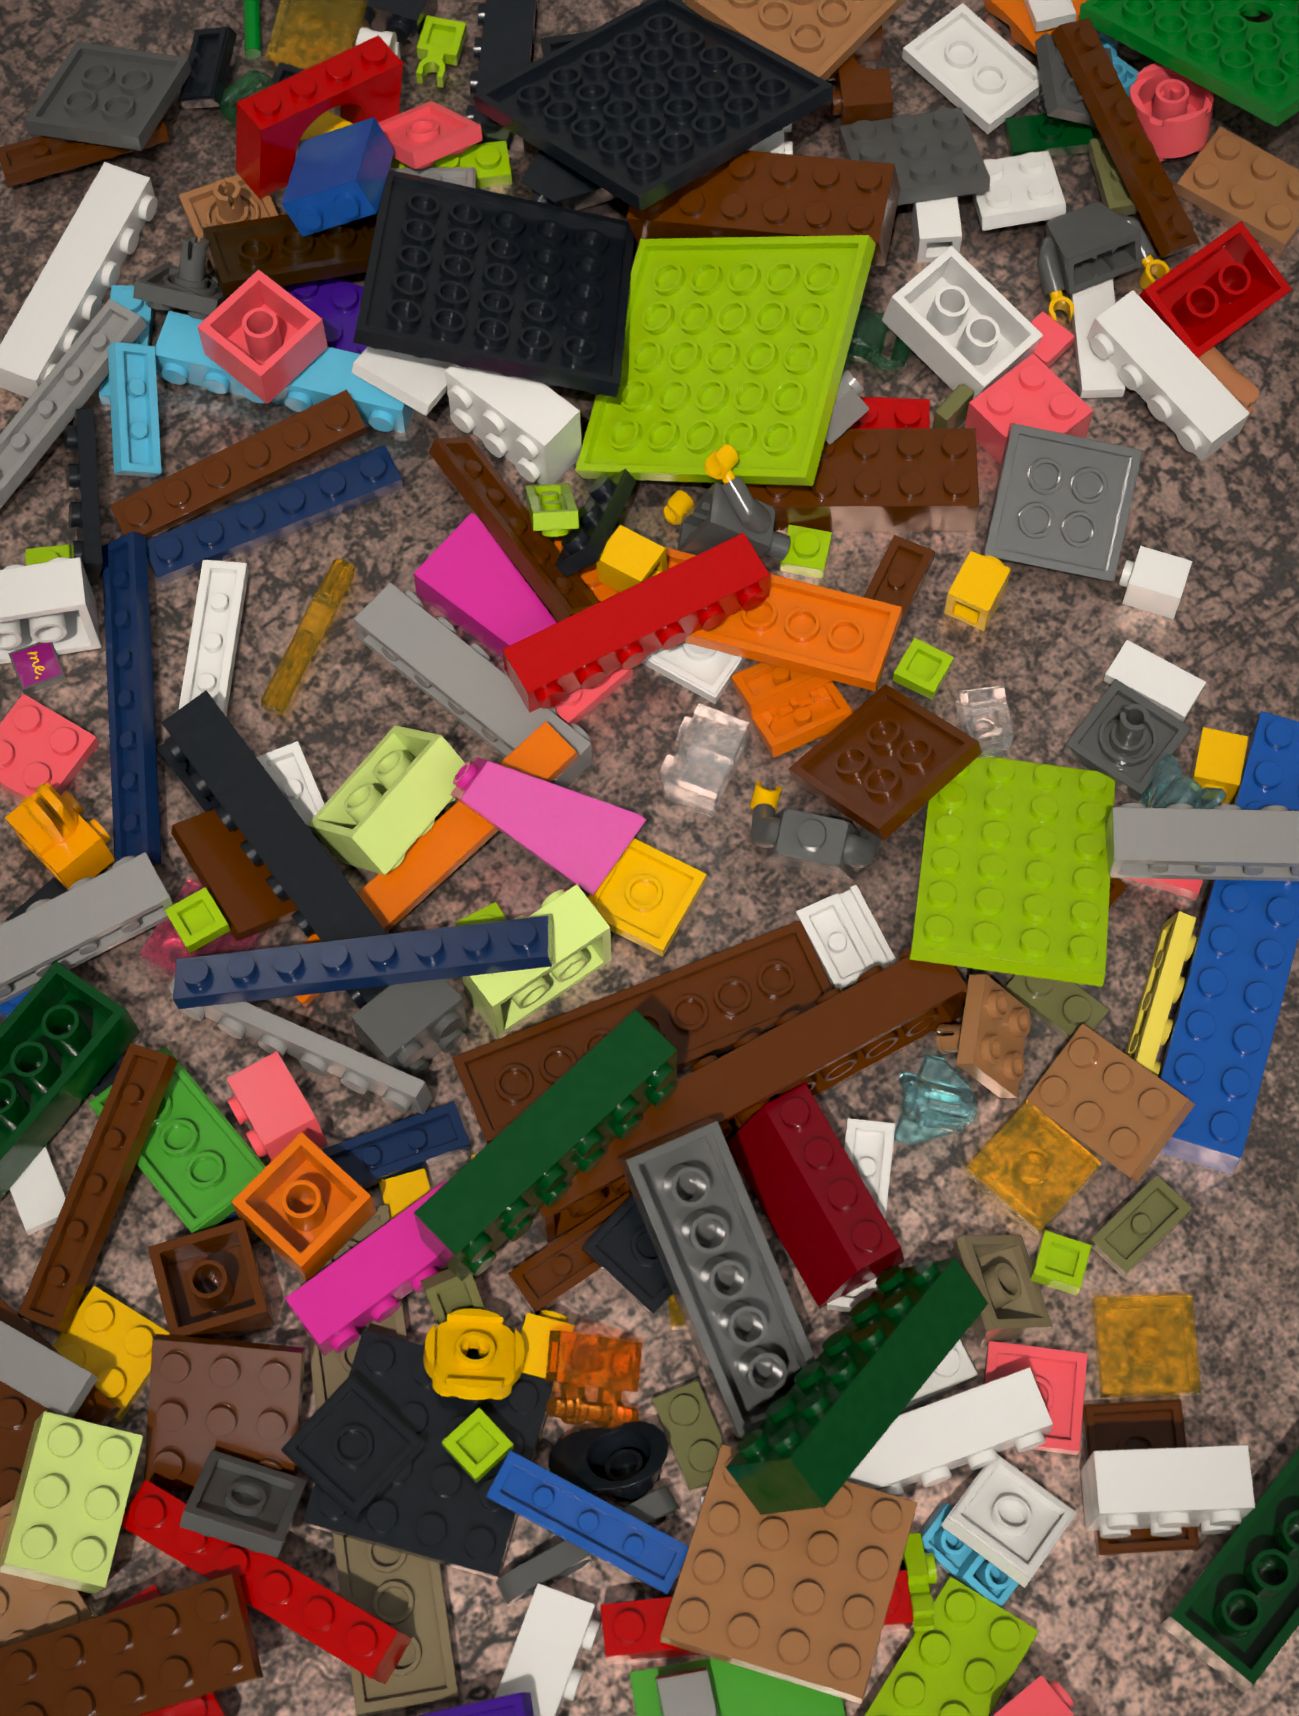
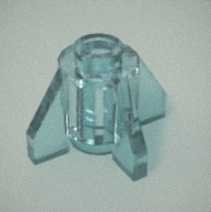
M1167 754L1157 765L1152 786L1144 794L1142 804L1146 805L1147 808H1166L1173 804H1189L1194 809H1214L1222 802L1226 794L1223 788L1205 787L1202 789L1193 779L1181 776L1183 771L1175 756Z
M926 1054L918 1074L901 1072L899 1081L905 1091L902 1104L904 1116H900L895 1129L894 1141L913 1145L953 1133L960 1134L966 1126L972 1125L977 1114V1100L973 1098L971 1088L943 1058Z

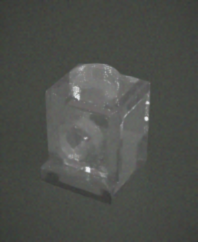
M1004 686L958 691L954 710L956 719L958 718L960 730L978 740L982 754L977 758H1000L1003 756L1004 750L1010 749L1014 735ZM978 728H986V730L976 731Z

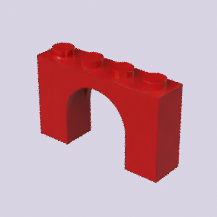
M378 35L238 101L236 118V172L255 195L261 199L287 186L300 138L310 124L326 111L341 105L340 117L352 124L375 117L377 122H381L398 115L403 62Z

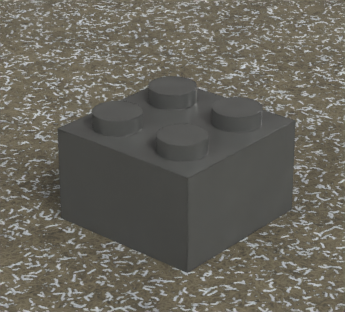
M446 979L390 985L351 1016L359 1046L367 1056L416 1078H419L427 1070L428 1062L441 1051L448 1053L455 1049L464 1040L465 1032L468 1030L463 998Z

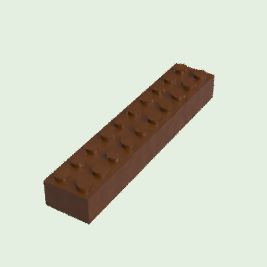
M910 947L898 957V962L885 969L882 966H875L867 970L857 979V984L844 991L841 988L828 991L816 1001V1006L803 1013H800L799 1010L787 1013L775 1023L774 1029L761 1036L755 1032L743 1037L734 1044V1050L724 1056L717 1058L716 1055H711L700 1060L692 1067V1073L677 1080L675 1083L677 1086L676 1091L662 1106L656 1108L652 1104L639 1116L641 1123L629 1137L623 1141L616 1138L603 1150L606 1155L596 1168L588 1174L580 1171L567 1183L570 1188L557 1204L551 1208L544 1205L533 1215L547 1243L565 1235L627 1192L630 1195L632 1194L618 1161V1156L706 1118L718 1121L725 1140L728 1142L762 1106L796 1087L806 1083L812 1095L816 1098L937 1032L940 1024H951L959 1020L968 987L955 966L910 960Z

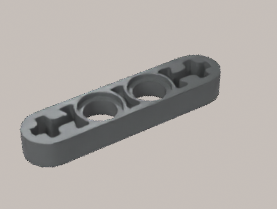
M663 1487L621 1510L655 1528L675 1516L681 1509L669 1487ZM565 1540L507 1572L496 1581V1585L507 1606H512L533 1596L538 1583L549 1587L599 1558Z

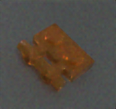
M562 1330L550 1331L545 1381L562 1383L561 1397L552 1396L547 1401L546 1412L548 1416L561 1418L563 1423L582 1425L585 1421L596 1422L603 1429L617 1428L622 1426L623 1423L638 1421V1410L635 1407L624 1406L621 1401L622 1392H638L642 1342ZM585 1387L598 1388L597 1402L587 1400L585 1397Z

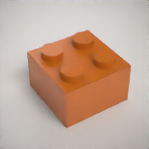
M302 1132L231 1201L238 1217L244 1219L246 1225L306 1282L376 1213L371 1195Z

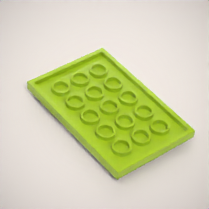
M979 755L927 803L910 960L1102 987L1106 974L1111 876L1108 872L1106 824L1112 807H1114L1115 780L1094 770Z

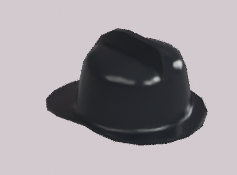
M643 1421L585 1429L570 1433L557 1442L550 1452L548 1467L553 1474L589 1493L601 1492L607 1498L619 1502L633 1501L644 1496L660 1480V1468L667 1458L668 1442L662 1430L654 1424Z

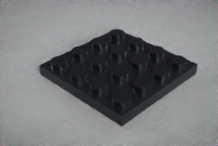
M363 1329L348 1378L353 1375L425 1442L426 1446L356 1521L314 1483L302 1521L303 1524L498 1580L517 1514L491 1501L486 1496L508 1454L476 1483L446 1451L441 1442L480 1408L513 1443L514 1449L512 1451L533 1462L553 1393L554 1381L521 1373L520 1378L512 1386L511 1393L504 1399L467 1400L455 1396L444 1397L435 1392L432 1387V1379L425 1370L423 1362L425 1346Z

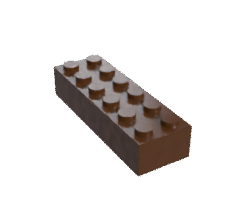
M746 150L642 211L629 205L627 220L636 242H640V239L869 235L876 243L871 265L885 266L900 194V185L895 164Z
M976 428L847 429L831 445L825 440L813 486L746 484L754 499L772 506L775 510L773 531L787 532L789 524L828 532H974L979 511Z

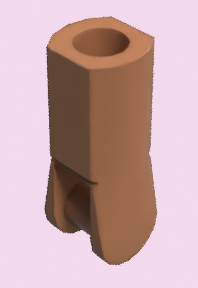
M1215 347L1200 356L1198 359L1251 414L1254 403L1259 397V389L1256 385L1239 373Z

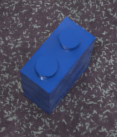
M375 117L301 141L281 204L302 237L377 213L395 150Z

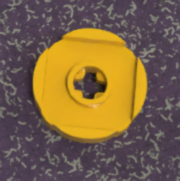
M468 1308L447 1314V1320L436 1328L434 1324L429 1329L425 1339L423 1362L427 1374L432 1379L433 1389L444 1397L455 1396L467 1400H500L508 1397L512 1391V1386L520 1378L523 1369L525 1344L521 1334L516 1328L513 1333L510 1328L503 1325V1317L488 1310ZM474 1348L478 1349L479 1356L484 1358L471 1359L465 1355L468 1354L469 1349Z

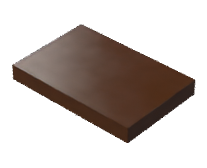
M215 809L173 824L172 836L204 888H207L218 906L236 942L293 919L291 915L298 910L290 898L281 902L265 880L272 873L264 862L255 867L243 851L240 844L247 839L238 827L230 832L214 811Z
M1181 1399L1083 1405L1082 1430L1086 1462L1093 1451L1187 1448ZM1181 1527V1534L1165 1537L1151 1536L1150 1529H1130L1131 1536L1114 1539L1101 1538L1100 1530L1094 1531L1097 1558L1197 1552L1200 1549L1197 1527Z

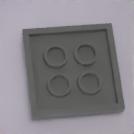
M76 42L24 120L28 134L142 151L192 72L189 58Z
M940 108L935 112L915 115L900 114L894 118L875 121L859 120L853 124L839 126V140L847 160L895 164L900 185L897 205L990 191V175L961 108Z
M1011 423L982 555H991L999 559L1114 582L1143 450Z

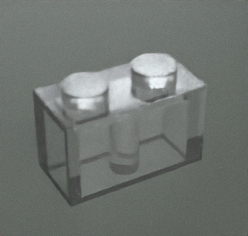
M699 703L693 717L685 716L680 725L676 738L680 745L675 756L668 754L661 767L659 780L664 781V799L714 818L748 743L750 722Z

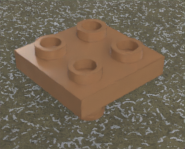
M239 174L225 177L222 180L219 179L216 182L179 194L180 203L194 236H198L197 242H200V238H203L204 227L278 215L270 194L259 199ZM207 252L206 265L208 270L213 269Z
M987 974L969 975L962 1024H940L937 1032L947 1033V1036H936L937 1048L942 1054L958 1052L956 1065L999 1098H1017L1019 1081L1023 1078L1025 1071L1023 1060L1025 1037L1029 1034L1031 1027L1029 1009Z

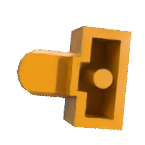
M48 782L40 784L35 788L36 792L34 794L24 797L21 800V804L4 817L18 838L68 891L71 885L78 880L86 877L94 878L115 860L106 846V843L111 838L104 828L94 818L87 823L80 816L84 810L77 800L68 791L60 795Z

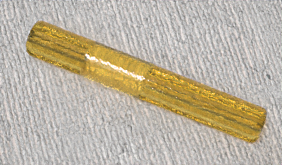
M340 558L333 560L261 698V707L264 710L275 715H281L284 712L355 575V567L350 562Z

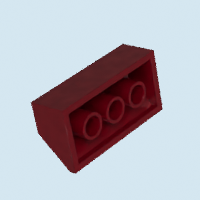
M806 1083L762 1106L727 1142L730 1152L819 1309L879 1277L889 1268L905 1262L900 1244Z

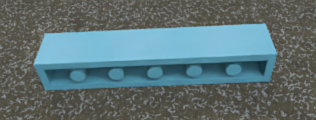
M168 311L155 346L156 368L159 377L173 384L182 385L189 383L205 387L213 393L225 394L228 392L246 396L249 400L256 403H265L204 354L197 328L203 320ZM327 347L270 401L285 405L296 412H301L347 389L363 423L383 432L394 430L406 433L413 412V408L351 373L353 363L361 354Z

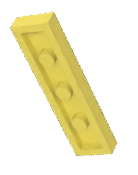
M1178 911L1162 924L1125 1051L1126 1055L1157 1077L1160 1071V1062L1156 1061L1159 1047L1163 1046L1167 1041L1173 1025L1172 1019L1168 1018L1171 1005L1179 999L1185 983V978L1180 976L1184 961H1188L1191 957L1197 937L1192 934L1196 917Z

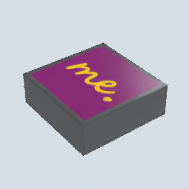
M38 642L8 653L25 695L67 680L53 642Z

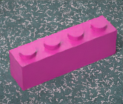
M446 1180L285 1298L290 1311L324 1356L333 1349L336 1353H339L350 1347L360 1337L358 1332L360 1329L373 1320L376 1323H380L389 1318L400 1307L399 1300L413 1290L416 1293L424 1291L420 1280L439 1273L446 1266L421 1240L414 1212L447 1182Z

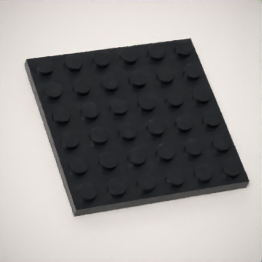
M647 0L476 93L474 100L476 110L635 209L642 211L833 100V85L750 38L703 18L681 0Z
M389 170L380 200L353 343L366 345L374 349H385L409 354L417 358H428L456 364L461 367H471L500 373L504 376H514L543 382L552 386L558 385L587 391L595 395L601 394L617 398L621 382L634 246L633 232L628 221Z

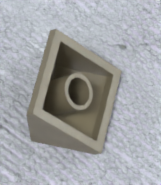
M962 1235L955 1240L950 1258L955 1257L988 1302V1305L972 1323L979 1348L987 1347L989 1341L1005 1342L1053 1327L1039 1284L1030 1281L1033 1267L1022 1235Z

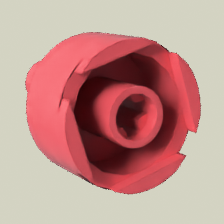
M1154 63L1143 68L1137 74V80L1130 88L1129 100L1134 106L1160 162L1166 158H1179L1201 151L1207 144L1210 133L1215 93L1196 85L1193 81L1169 68L1163 67L1160 63Z

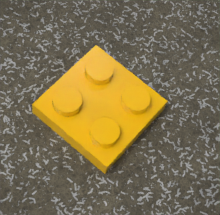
M633 838L594 895L589 894L588 899L608 923L610 931L663 957L705 885L707 874Z
M93 1286L75 1312L67 1334L62 1332L53 1344V1347L64 1358L98 1377L94 1385L121 1409L113 1417L121 1423L150 1380L153 1338L156 1334H170L165 1329Z

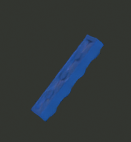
M511 1450L486 1496L491 1501L668 1595L688 1552L689 1546Z

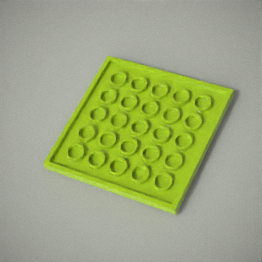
M869 235L640 239L630 277L619 391L617 398L601 394L596 395L575 472L583 479H598L606 474L611 477L626 468L635 480L723 483L722 479H714L706 473L705 462L714 451H718L724 444H728L735 449L739 458L738 463L731 471L736 478L741 476L745 484L813 486L876 246L873 239Z

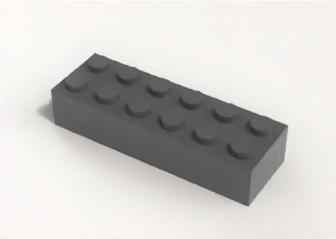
M706 1118L620 1155L617 1158L730 1432L742 1440L746 1435L761 1426L767 1418V1409L776 1400L787 1395L796 1384L794 1378L797 1373L816 1359L717 1120Z

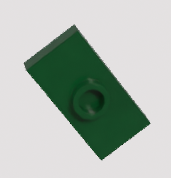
M1047 114L1005 118L1004 130L1010 157L1042 151H1049L1050 157L1088 153L1089 140L1094 139L1090 125L1050 117Z

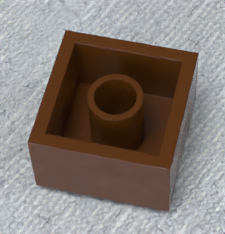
M244 1219L148 1247L170 1335L227 1340L275 1325L252 1236Z

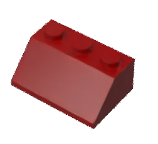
M1240 221L1148 286L1139 296L1192 353L1199 358L1283 298L1292 289L1243 222Z

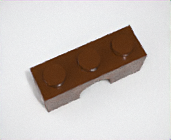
M882 25L827 79V81H834L835 84L833 100L830 101L832 115H839L840 126L853 124L859 120L875 121L892 118L893 96L889 69H869L859 64L864 61L881 59Z

